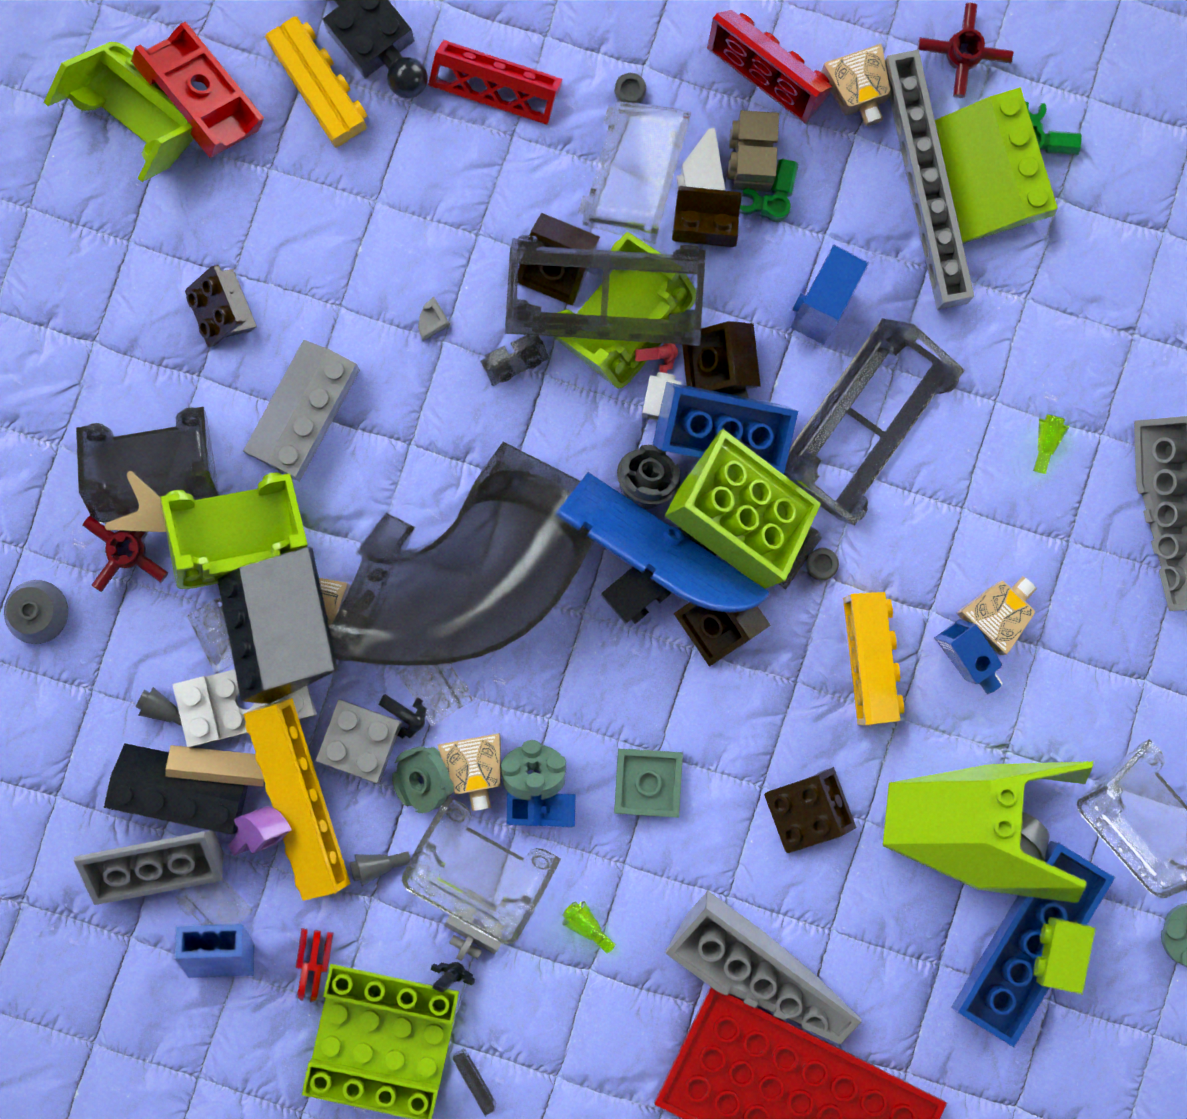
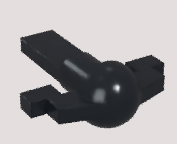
M384 694L378 705L409 725L408 729L404 726L401 727L397 736L402 739L405 736L411 738L425 725L427 708L421 705L422 699L418 697L414 701L412 707L417 709L416 713H414L388 695Z
M459 962L450 964L440 963L439 965L434 963L431 966V970L434 972H445L432 987V989L442 993L454 982L462 979L463 983L471 986L475 982L473 974L466 971Z

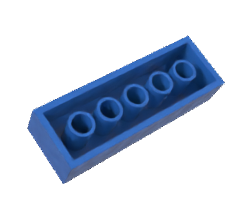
M1050 841L1048 844L1044 862L1086 881V888L1078 903L1018 895L951 1006L953 1010L1012 1047H1015L1050 988L1037 983V976H1034L1035 961L1038 956H1042L1044 946L1040 942L1044 923L1048 924L1049 917L1087 925L1115 879L1114 876L1054 841Z

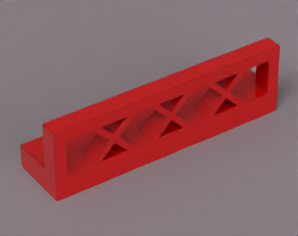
M443 40L435 52L428 86L548 125L555 98L560 91L563 79ZM440 65L452 69L457 79L452 82L438 79ZM472 77L480 78L488 89L481 92L472 90L467 80ZM502 87L510 88L515 93L517 99L511 102L502 100L497 90ZM534 96L547 100L544 113L532 110L527 100Z

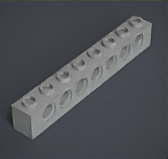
M919 49L889 55L885 60L890 86L889 100L936 309L940 310L968 304L973 299L974 292Z

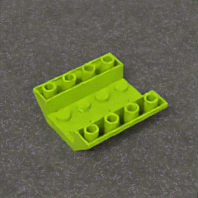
M330 964L323 995L325 997L312 1059L308 1063L301 1095L409 1119H432L453 1028L459 991L446 989L442 993L432 989L433 985Z

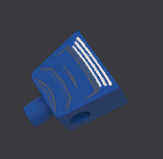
M959 619L934 637L965 680L974 684H980L986 694L993 693L1002 686V681L995 673V671L1002 667V663L977 624Z

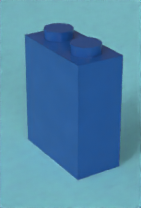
M244 924L176 926L175 960L188 978L253 976L254 942Z

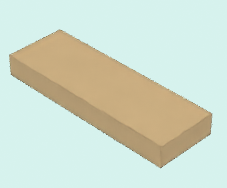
M170 745L165 777L264 787V777L260 766L256 762L255 754Z

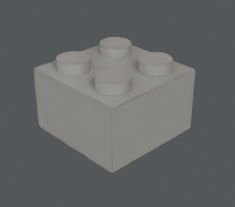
M338 699L316 761L366 780L380 783L402 721Z

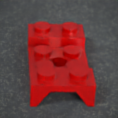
M186 21L181 23L167 39L148 49L141 44L135 47L131 62L150 85L157 83L193 127L190 135L209 158L259 131L264 120L263 115ZM191 82H201L206 86L207 90H196Z

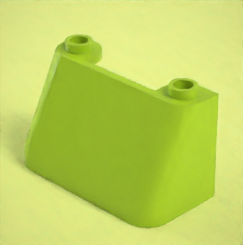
M628 231L612 246L611 261L615 268L576 314L569 309L556 313L552 317L550 324L546 327V330L552 337L616 388L626 386L647 362L635 361V349L659 347L664 342V340H660V330H668V334H670L689 312L697 298V291L681 266Z
M279 472L269 473L263 476V480L258 483L257 489L194 500L193 496L185 493L184 490H175L161 497V508L177 588L193 589L218 584L217 579L239 567L308 546L290 473L283 475Z

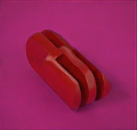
M301 928L295 968L301 969L297 998L300 1001L304 1000L308 970H311L314 973L310 1002H314L318 996L321 972H328L334 932H327L322 963H316L321 931L314 930L308 962L303 961L308 929Z

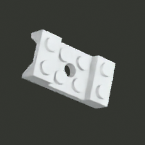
M235 669L172 684L187 747H194L248 733L244 713L268 705L254 703L251 708L246 710L238 705L239 689ZM308 685L275 701L279 702L292 698L299 720L317 716Z

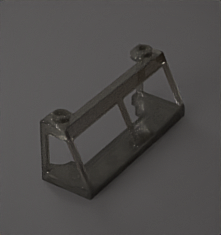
M522 235L518 239L513 238L509 257L505 334L700 345L706 250L699 249L695 245H682L673 254L544 247V244L537 241V237L532 235ZM518 264L602 269L601 315L541 312V306L531 305L527 300H517ZM610 270L697 274L695 310H685L679 314H669V320L607 316Z
M882 318L790 446L783 475L821 503L820 507L840 521L855 526L866 515L868 510V499L864 496L866 491L935 394L948 393L954 390L965 370L915 324ZM919 339V340H920L922 343H924L931 351H933L939 358H937L935 355H933L932 353H930L929 351H927L925 348H923L922 346H920L918 343H916V340ZM909 346L931 361L932 366L886 431H883L853 410L851 406L887 355L896 356L903 348ZM847 413L877 434L880 439L837 500L834 501L815 485V482L820 477L817 470L822 461L816 455Z

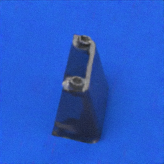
M189 407L179 412L175 417L176 427L115 437L110 428L100 423L76 427L78 490L90 516L98 522L106 524L109 521L138 510L139 502L127 478L128 471L135 473L160 497L166 496L167 493L175 490H184L185 493L191 494L194 500L219 496L208 417L205 408Z

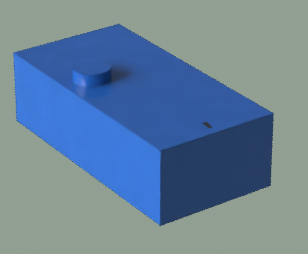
M833 244L807 296L800 293L792 309L797 315L790 328L824 345L839 322L869 262Z
M666 382L652 445L662 451L701 458L719 431L724 429L784 474L799 411L785 405Z

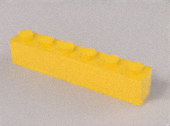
M290 698L264 705L244 713L246 730L252 739L256 752V762L260 766L264 777L266 793L271 800L273 808L284 816L292 829L283 838L285 844V854L290 860L295 876V885L300 891L302 901L337 893L351 883L293 699Z

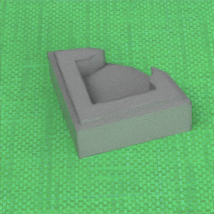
M435 297L424 305L419 316L418 329L423 341L450 326Z

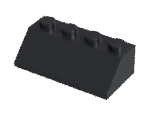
M124 743L110 776L104 808L228 834L236 833L235 831L238 827L234 819L242 816L248 785L165 777L169 752Z

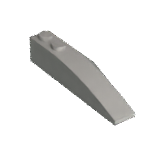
M1187 416L1134 421L1136 486L1138 493L1143 496L1146 508L1143 513L1146 523H1150L1154 539L1151 543L1154 554H1158L1161 566L1159 574L1169 611L1187 610Z
M708 890L687 913L666 949L665 954L717 992L724 995L730 993L744 999L745 1004L755 1008L758 1005L774 1012L773 1016L785 1021L788 1018L802 1024L803 1029L840 1045L861 1023V1018L805 965L760 928Z

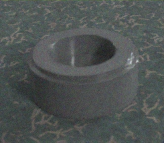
M625 73L617 79L615 83V97L622 105L628 107L636 106L645 98L646 84L640 75Z
M827 548L815 549L806 559V570L816 580L831 578L836 574L839 567L836 554Z

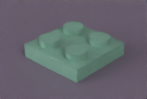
M618 748L614 813L679 818L683 752Z

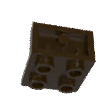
M834 767L823 770L809 778L767 791L764 794L786 853L841 837L856 829Z

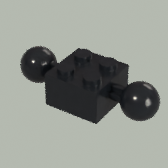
M326 0L335 1L338 5L336 9L322 18L326 31L364 79L385 64L389 69L387 82L394 94L401 98L409 99L420 95L424 91L428 81L425 67L417 59L402 57L400 54L402 50L414 42L412 29L389 0Z

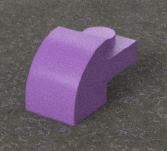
M266 806L234 819L238 827L235 831L237 835L228 846L233 856L248 850L254 854L278 844L292 829L279 811Z

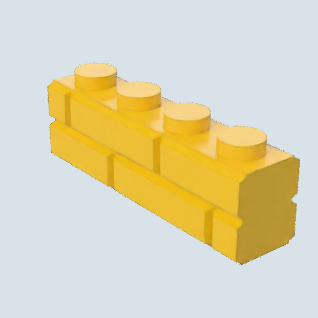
M294 16L281 26L266 33L265 38L268 45L335 148L366 130L367 126L364 118L368 116L358 100L352 102L347 92L351 89L342 74L335 76L330 66L334 62L325 48L318 50L313 40L317 39V36L308 22L302 24L298 17Z

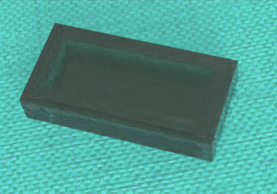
M463 1048L454 1053L452 1060L484 1116L495 1111L497 1103L467 1050Z

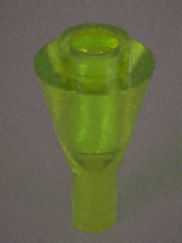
M1050 414L1046 415L1045 420L1039 418V453L1033 471L1046 474L1051 454H1054L1070 428L1064 425V418Z
M575 901L565 909L562 914L565 918L562 923L563 926L591 941L593 940L607 954L613 950L616 944L601 931L602 928L585 901L579 904Z

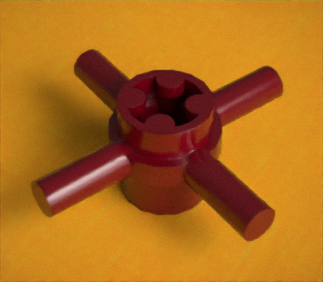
M971 2L965 4L962 30L954 34L949 41L919 37L917 50L946 54L950 65L956 69L953 97L965 98L969 70L976 67L982 59L1011 64L1014 51L985 47V40L982 34L975 30L978 5ZM961 43L968 44L967 52L974 53L973 56L967 53L962 54L959 51Z
M89 516L84 521L82 526L106 543L105 553L109 560L91 584L94 588L102 592L119 568L138 566L160 583L167 577L168 572L145 556L146 546L142 537L146 531L112 532L111 530H106L105 526L92 516ZM126 538L131 542L129 544L130 551H133L130 557L118 555L117 553L118 548L121 547Z

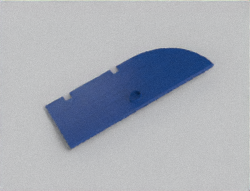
M587 472L555 514L577 530L584 526L590 530L587 535L589 538L642 573L645 568L649 569L654 573L651 579L675 595L695 605L721 612H741L760 605L769 595L768 590L684 536L679 529L669 526L589 472Z

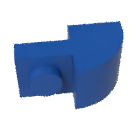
M507 792L506 825L575 827L576 794L557 793L546 799H542V796L539 795L531 796V800H523Z

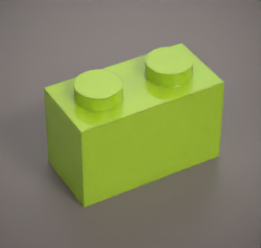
M1049 917L1048 924L1044 923L1041 930L1040 942L1044 946L1042 956L1036 958L1034 965V976H1037L1036 982L1043 986L1083 994L1096 928Z

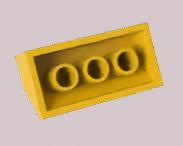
M885 592L849 594L843 598L857 725L900 721V714H904V701L902 695H897L896 682H900L901 677L899 664L893 663L892 650L897 649L895 631H890L888 618H893L891 599H886Z

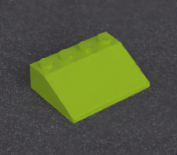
M1021 87L987 97L935 120L963 244L1055 216L1058 207Z
M723 429L719 431L677 490L665 517L749 579L766 589L786 580L821 503Z

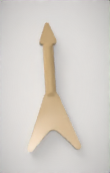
M128 471L127 478L139 502V508L133 513L107 522L105 529L166 532L161 508V497L135 473Z

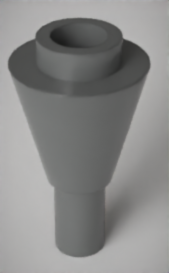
M154 687L151 692L143 691L135 706L141 710L138 716L166 722L172 721L182 726L179 710H177L178 708Z
M408 851L391 856L354 854L355 861L350 862V869L353 880H360L361 886L391 871L392 868L411 864V859Z

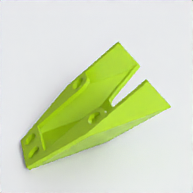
M1093 761L987 764L890 782L888 785L882 846L977 890L1078 903L1086 888V881L1027 855L1020 848L1024 786L1030 781L1041 779L1086 784L1093 768Z

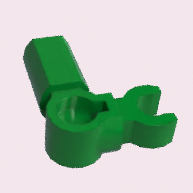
M1026 102L1039 148L1046 150V153L1079 155L1082 134L1060 131L1044 133V124L1041 123V120L1046 114V104L1041 103L1038 110L1039 113L1032 114L1029 111V102Z
M786 159L777 160L776 177L771 188V192L775 195L765 194L763 197L759 196L753 189H743L742 196L751 198L753 204L750 206L741 205L740 213L749 215L754 212H760V216L768 217L774 222L785 220L791 209V203L787 197L792 196L799 164L796 161Z

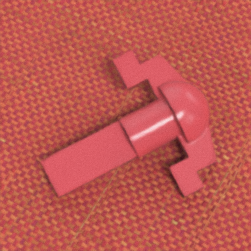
M660 330V340H665V343L659 347L635 349V361L664 359V364L660 365L659 372L667 373V370L673 369L674 360L678 355V348L675 345L673 334H668V330Z

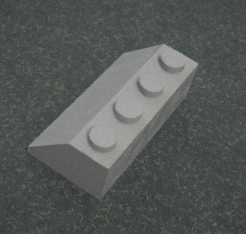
M303 340L243 452L285 474L290 473L292 478L300 481L360 371L358 365L330 349Z
M213 830L74 857V863L94 905L222 881L223 850L216 832Z

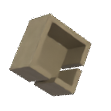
M741 110L738 121L733 120L732 129H730L729 148L735 149V152H731L727 179L733 180V190L749 188L755 191H771L776 177L777 147H773V143L778 142L779 113Z

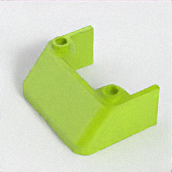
M108 42L61 62L43 103L49 107L68 98L75 107L83 111L96 110L102 107L147 144L142 150V156L146 162L138 176L141 182L170 168L194 140L190 135L193 127L157 83L150 85L131 62L134 52L127 46L118 42Z

